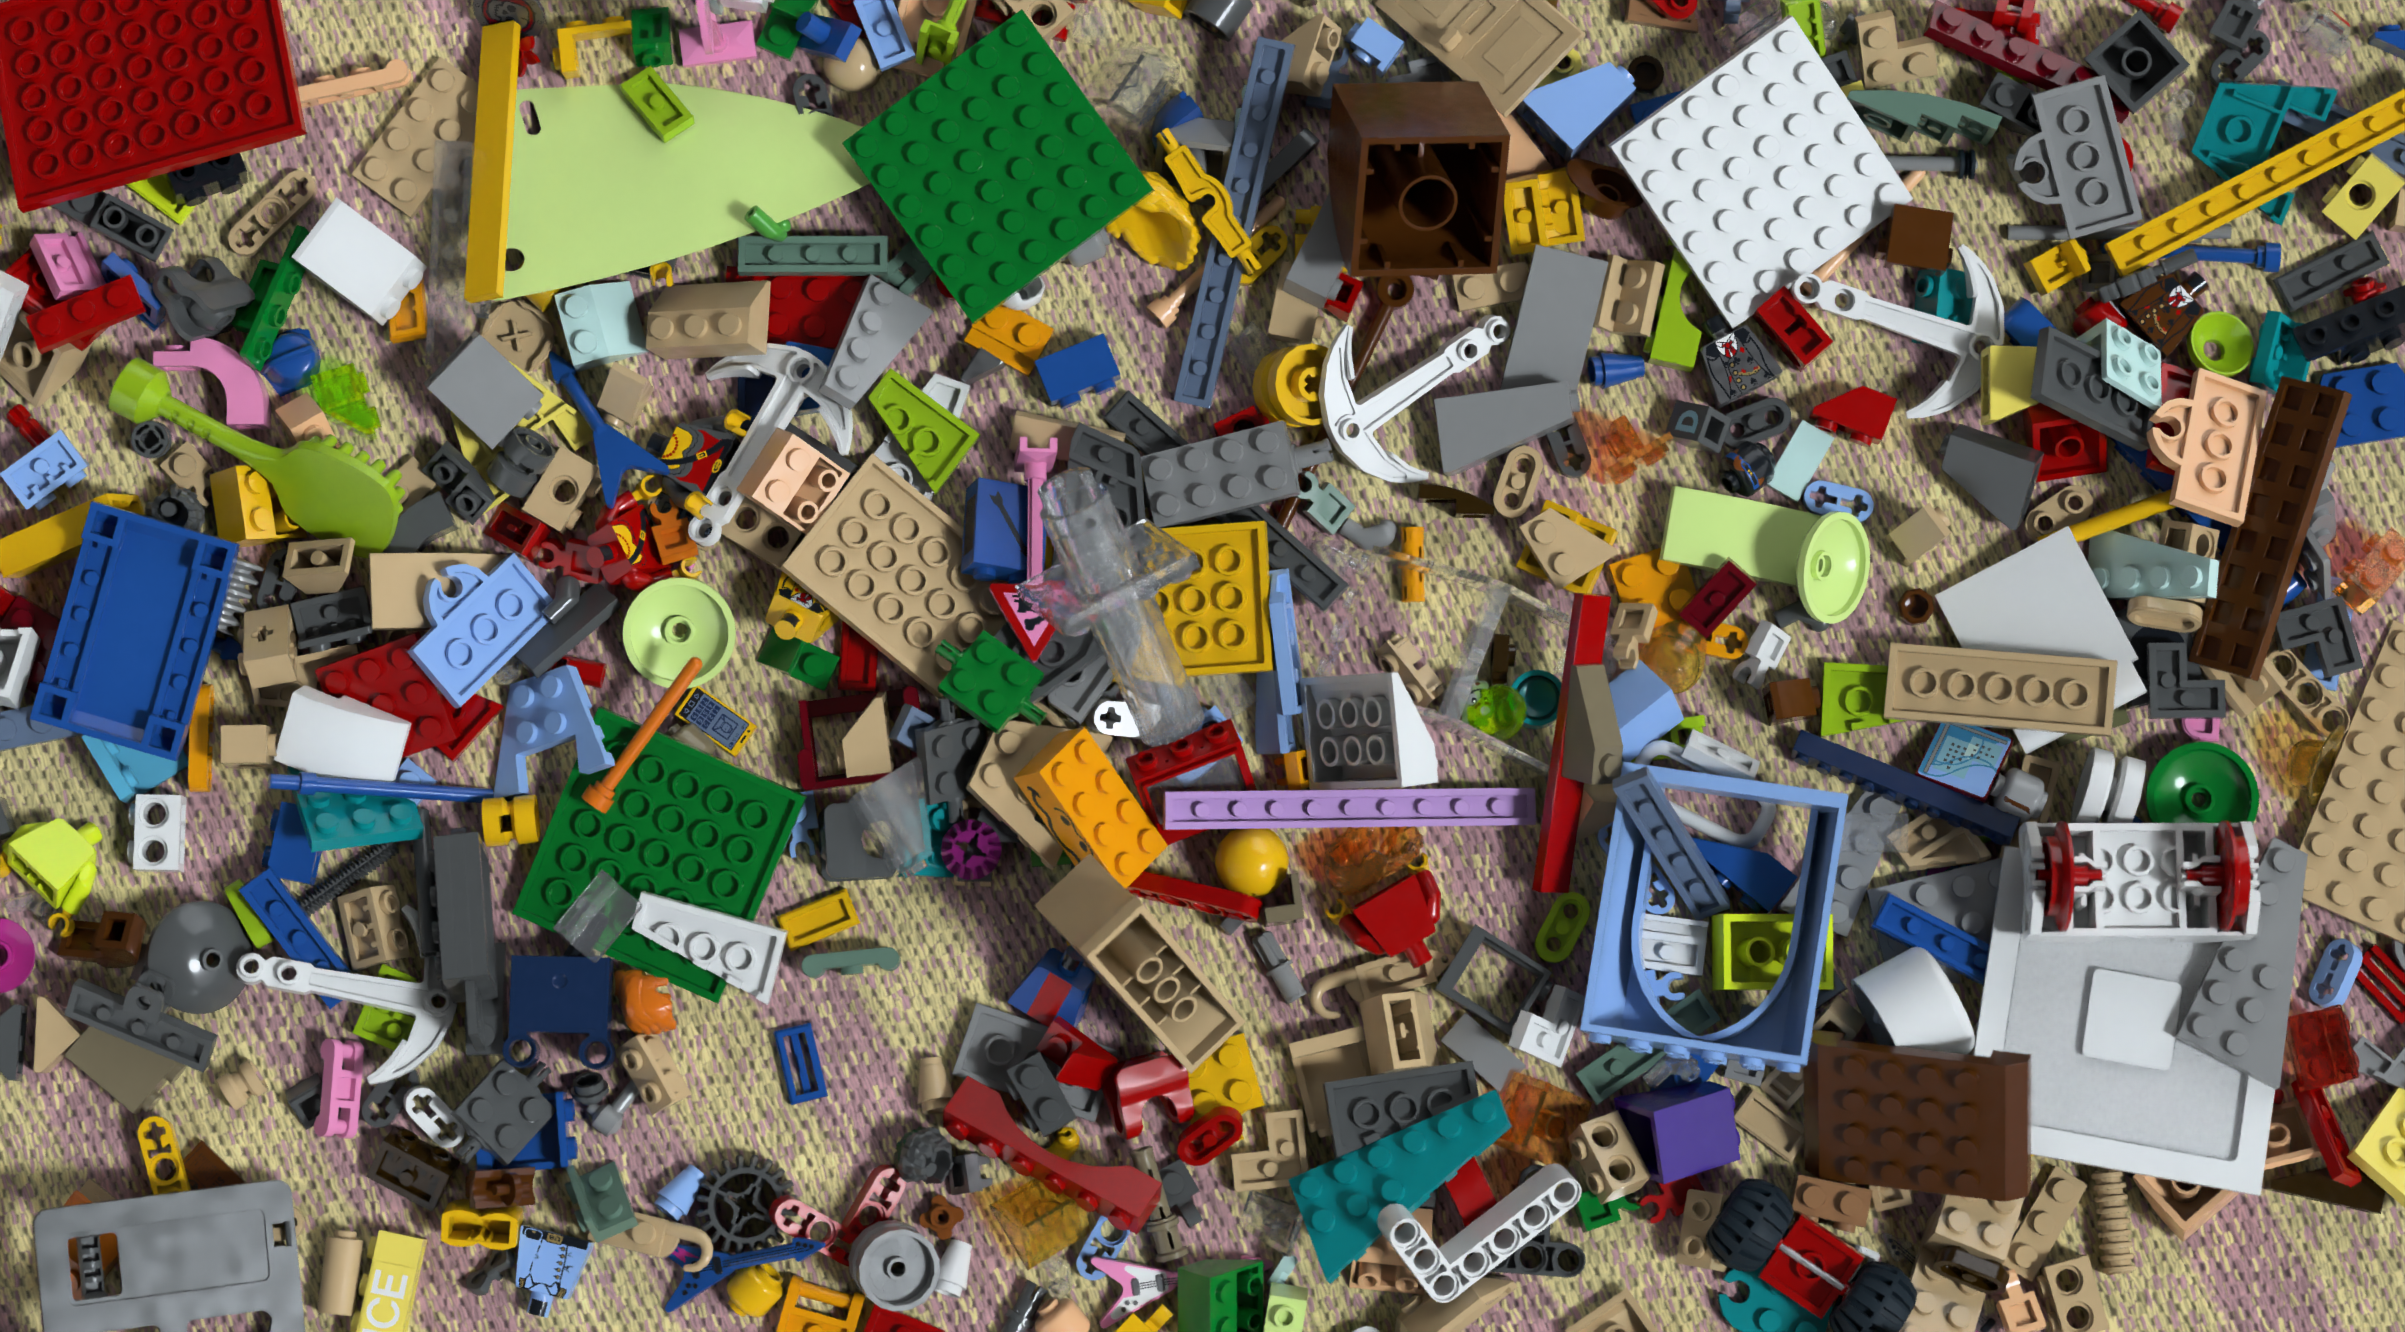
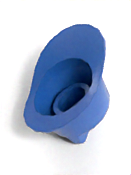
M299 328L277 334L273 343L272 353L260 371L261 375L265 376L280 397L307 387L318 380L321 359L319 350L310 337L309 330Z

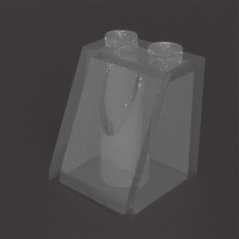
M1118 40L1083 93L1102 118L1139 142L1154 120L1157 112L1162 108L1179 83L1180 64L1149 43Z
M916 757L847 799L892 876L895 877L902 873L905 879L927 867L928 865L924 859L932 855L922 763Z

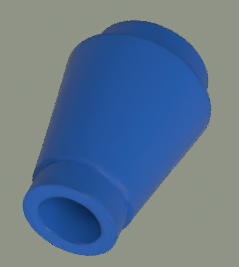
M1598 352L1596 356L1589 357L1588 376L1593 387L1600 386L1601 389H1605L1644 377L1645 374L1642 355L1634 356Z

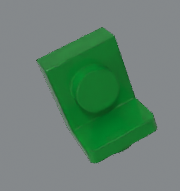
M669 7L632 10V46L637 67H649L651 65L652 68L661 65L673 64Z

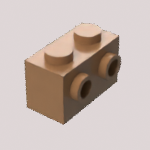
M1796 1174L1794 1175L1789 1201L1793 1207V1213H1796L1795 1220L1800 1213H1803L1816 1223H1818L1819 1218L1833 1221L1832 1229L1855 1233L1856 1226L1866 1227L1873 1190Z

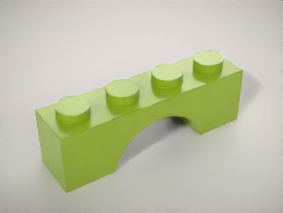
M1668 237L1667 245L1674 246V244ZM1674 246L1671 260L1664 259L1663 261L1665 268L1662 281L1666 282L1663 296H1658L1654 317H1657L1655 332L1651 331L1650 337H1646L1643 352L1650 353L1647 363L1691 373L1694 368L1702 332L1688 321L1681 308V287L1683 282L1693 272Z

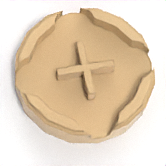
M515 300L497 305L486 316L480 329V335L504 358L526 373L538 369L549 358V354L554 347V329L549 317L534 304L525 300Z

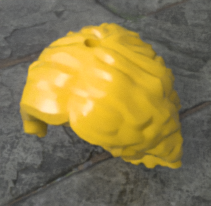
M1141 171L1155 191L1105 227L1107 233H1111L1112 237L1117 239L1122 234L1124 241L1129 243L1132 250L1151 265L1158 263L1161 267L1169 268L1170 270H1184L1194 261V256L1198 253L1196 246L1202 239L1197 220L1191 214V207L1184 196H1182L1181 191L1175 186H1171L1169 181L1160 176L1159 173Z

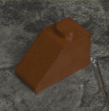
M1809 678L1770 682L1762 689L1769 726L1813 718L1817 715L1816 708H1821L1817 686L1811 687Z

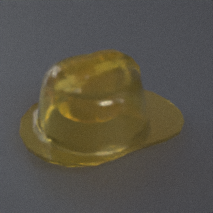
M2342 724L2335 727L2326 741L2303 739L2298 741L2288 754L2286 777L2294 787L2307 793L2309 803L2314 806L2317 805L2338 753L2344 734V726Z

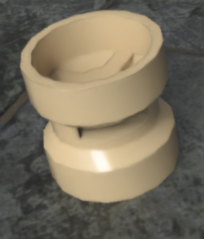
M250 1059L239 1065L238 1072L232 1074L225 1073L216 1079L225 1098L236 1111L247 1104V1100L251 1098V1095L261 1096L269 1091L264 1080L260 1081L256 1075L258 1069Z

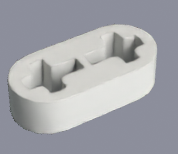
M417 1085L406 1092L403 1100L404 1109L436 1144L441 1147L450 1148L461 1142L465 1133L464 1127L450 1114L452 1110L431 1088ZM418 1094L423 1098L428 1094L430 1098L427 1100V1103L434 1112L428 1116L420 1108L413 1111L412 1108L415 1106L414 1096ZM438 1117L446 1124L454 1121L456 1123L452 1128L455 1132L454 1137L450 1139L447 1135L439 1138L438 1135L441 1130L434 1121Z

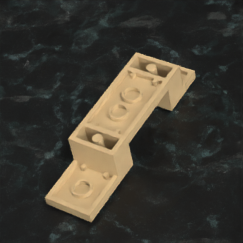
M2031 1160V1176L2036 1163ZM1944 1194L1941 1205L1928 1218L1909 1277L1916 1289L1917 1300L1899 1332L1975 1331L1986 1293L1939 1275L1933 1268L1937 1251L1950 1245L1964 1248L1969 1254L1981 1259H1991L2003 1264L2006 1260L2025 1198L2003 1202Z

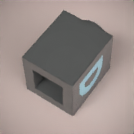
M1676 400L1664 435L1683 446L1720 454L1732 419L1710 406Z

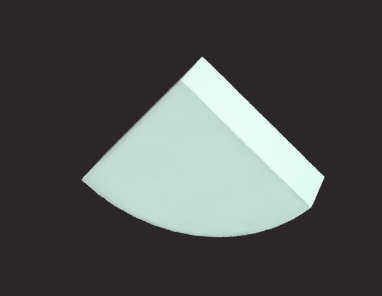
M1285 1251L1266 1284L1271 1285V1282L1284 1284L1298 1262L1297 1257Z

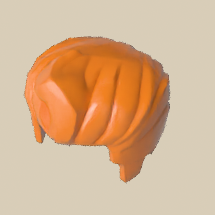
M641 969L619 970L614 973L615 996L619 999L623 1019L632 1032L637 1035H650L676 1029L677 1022L672 1014L671 994H662L656 990L657 987L668 986V978L646 975Z

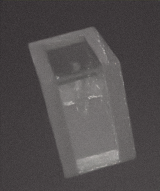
M1250 1191L1239 1226L1282 1255L1291 1257L1303 1217L1296 1204L1256 1191Z

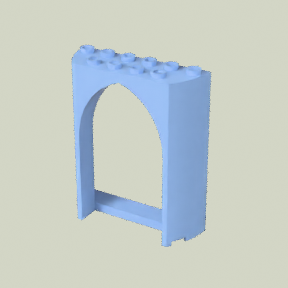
M1623 762L1621 776L1647 766L1663 793L1665 788L1811 809L1788 955L1776 984L1763 1002L1748 1016L1724 1030L1703 1036H1697L1675 1022L1662 1008L1652 991L1645 971L1642 954L1643 925L1654 853L1617 796L1580 1030L1589 1034L1588 1041L1608 1045L1611 1044V1041L1626 1044L1629 1051L1652 1054V1048L1664 1050L1663 1052L1667 1053V1057L1689 1060L1690 1054L1701 1055L1704 1062L1709 1064L1726 1066L1727 1060L1739 1061V1064L1742 1065L1741 1068L1748 1070L1764 1071L1766 1065L1777 1067V1070L1783 1072L1799 1073L1800 1068L1807 1066L1849 794Z

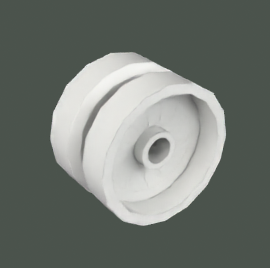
M2092 747L2081 772L2072 806L2071 823H2098L2101 815V823H2132L2142 794L2146 761L2125 756L2120 760L2114 772L2115 757L2113 752Z

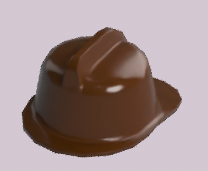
M1579 158L1570 160L1566 165V172L1570 181L1580 190L1579 200L1581 206L1599 218L1606 220L1618 219L1629 208H1635L1644 202L1623 169L1604 166Z

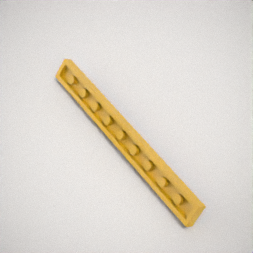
M2405 89L2106 243L2104 247L2120 277L2152 263L2404 132Z

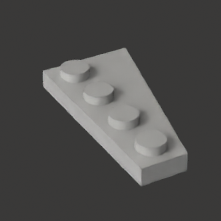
M870 274L864 280L818 392L851 410L934 311Z
M1864 791L1845 816L1830 914H1833V933L1845 938L1848 937L1887 842V837L1890 835L1902 806L1901 802L1887 800L1881 794L1874 791ZM1800 878L1778 906V910L1788 914H1795Z

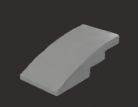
M1535 245L1500 390L1568 381L1571 390L1577 389L1608 261Z

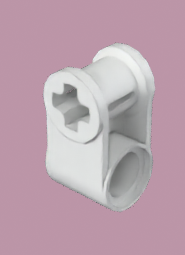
M1101 698L1084 721L1090 729L1107 735L1155 740L1159 702L1140 699H1117V701H1111L1110 699ZM1110 712L1109 719L1100 720L1101 714Z

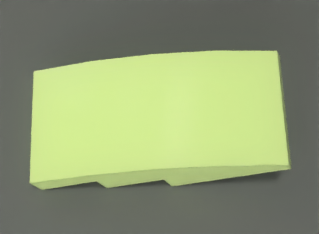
M1672 486L1659 560L1715 572L1730 557L1757 581L1775 582L1797 588L1796 564L1801 544L1809 529L1822 516L1754 500Z

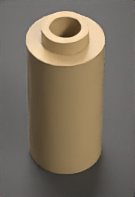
M334 1230V1237L326 1236L317 1312L354 1315L364 1240L356 1239L357 1232Z

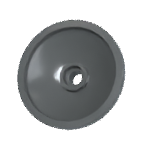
M208 901L187 902L170 910L155 925L146 946L145 967L146 970L151 969L174 980L175 993L170 1007L191 1014L215 1012L234 1001L246 986L237 976L236 964L242 955L253 953L252 940L239 917L227 907ZM210 953H212L214 956V962L212 963V965L208 966L206 963V958ZM253 961L245 964L244 970L247 973H251ZM150 983L153 990L162 992V988L158 983Z

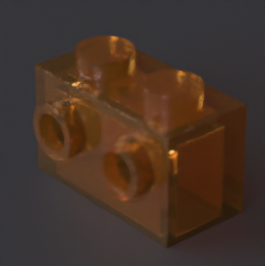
M2392 527L2381 536L2375 532L2364 543L2361 550L2365 553L2359 560L2355 557L2352 558L2340 571L2339 574L2343 579L2332 591L2336 596H2343L2345 604L2359 616L2377 603L2405 570V538Z

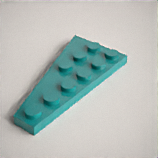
M1496 1089L1288 1179L1324 1276L1329 1284L1340 1276L1339 1272L1353 1260L1357 1261L1367 1253L1366 1249L1383 1235L1377 1225V1218L1384 1207L1397 1203L1403 1205L1412 1214L1431 1197L1430 1194L1445 1181L1448 1183L1458 1174V1169L1473 1156L1478 1157L1512 1127L1501 1097Z

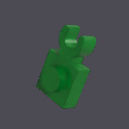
M1589 1190L1581 1193V1197L1574 1208L1584 1233L1621 1220L1618 1209L1633 1211L1639 1209L1640 1206L1636 1202H1627L1625 1196L1600 1204L1597 1196Z

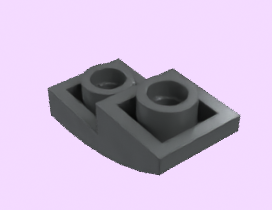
M448 441L443 444L422 469L427 476L450 494L445 502L472 525L496 499L478 471Z

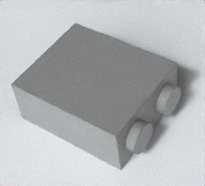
M476 330L423 383L427 389L492 450L497 444L500 447L504 446L514 431V427L523 417L529 420L538 412L542 406L540 400L544 397L528 379Z

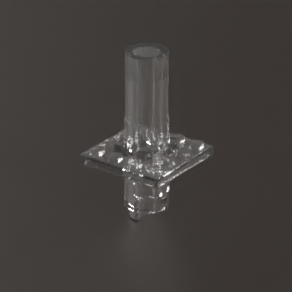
M1073 468L1053 476L1040 486L1038 495L1044 506L1040 511V517L1060 563L1015 586L1016 592L1022 602L1066 638L1069 636H1080L1091 629L1098 647L1106 658L1143 743L1147 746H1161L1176 742L1197 730L1198 726H1201L1205 720V714L1165 626L1164 616L1155 595L1158 593V589L1170 583L1176 584L1188 579L1192 571L1201 567L1195 553L1147 518L1124 528L1106 485L1096 483L1090 468Z

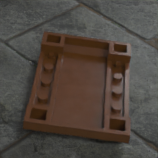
M1812 1030L1807 1066L1803 1067L1806 1171L1824 1180L2003 1202L2028 1197L2031 1191V1054L1993 1050L1990 1057L1845 1041L1844 1033Z

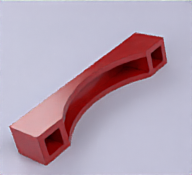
M969 1076L965 1078L943 1110V1128L957 1140L971 1142L978 1146L979 1150L990 1158L998 1157L1010 1164L1013 1170L1020 1175L1034 1177L1043 1182L1049 1191L1070 1197L1083 1210L1099 1213L1108 1218L1109 1222L1120 1230H1129L1137 1235L1160 1201L1162 1183L1130 1165L1114 1167L1088 1166L1065 1160L1046 1151L1030 1140L1015 1124L1004 1106L1000 1093Z

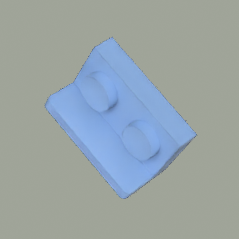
M60 429L2 471L0 475L26 510L35 505L39 511L57 498L53 491L65 483L70 489L84 479L87 475L83 469L90 464L86 459H83L62 429Z

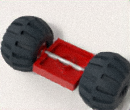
M1749 1178L1737 1185L1724 1202L1723 1209L1715 1217L1716 1220L1706 1234V1241L1712 1254L1723 1265L1737 1271L1751 1272L1757 1270L1770 1256L1759 1272L1758 1277L1820 1319L1824 1317L1837 1296L1840 1295L1829 1317V1324L1833 1332L1900 1331L1916 1303L1917 1292L1911 1280L1898 1267L1885 1262H1868L1857 1271L1851 1282H1848L1863 1261L1864 1254L1803 1213H1800L1783 1238L1794 1212L1788 1197L1779 1187L1762 1179Z

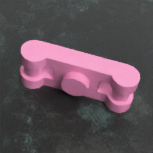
M328 1038L323 1041L320 1048V1054L324 1060L320 1115L315 1119L314 1131L320 1137H332L336 1134L339 1138L351 1139L356 1135L358 1129L364 1047L359 1041L348 1040L343 1044L338 1039ZM343 1061L345 1062L344 1070H342ZM339 1108H341L340 1117H338Z

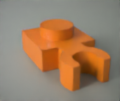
M671 498L669 499L671 510L667 513H660L655 503L650 505L652 520L658 525L651 527L662 565L699 555L696 542L691 539L688 533V518L679 519V507L673 503Z

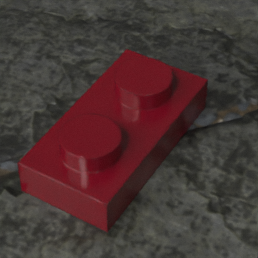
M1728 557L1679 610V615L1707 639L1757 585V581Z

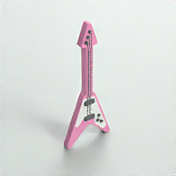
M1241 1255L1240 1259L1262 1260L1263 1271L1273 1266L1272 1261L1248 1255ZM1091 1256L1090 1258L1092 1265L1122 1285L1121 1294L1099 1321L1102 1328L1109 1327L1178 1286V1271L1172 1272L1168 1269L1100 1256Z

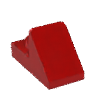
M1060 1016L1053 1020L1036 1047L1039 1052L1062 1068L1055 1080L1097 1091L1103 1087L1119 1062L1116 1057Z

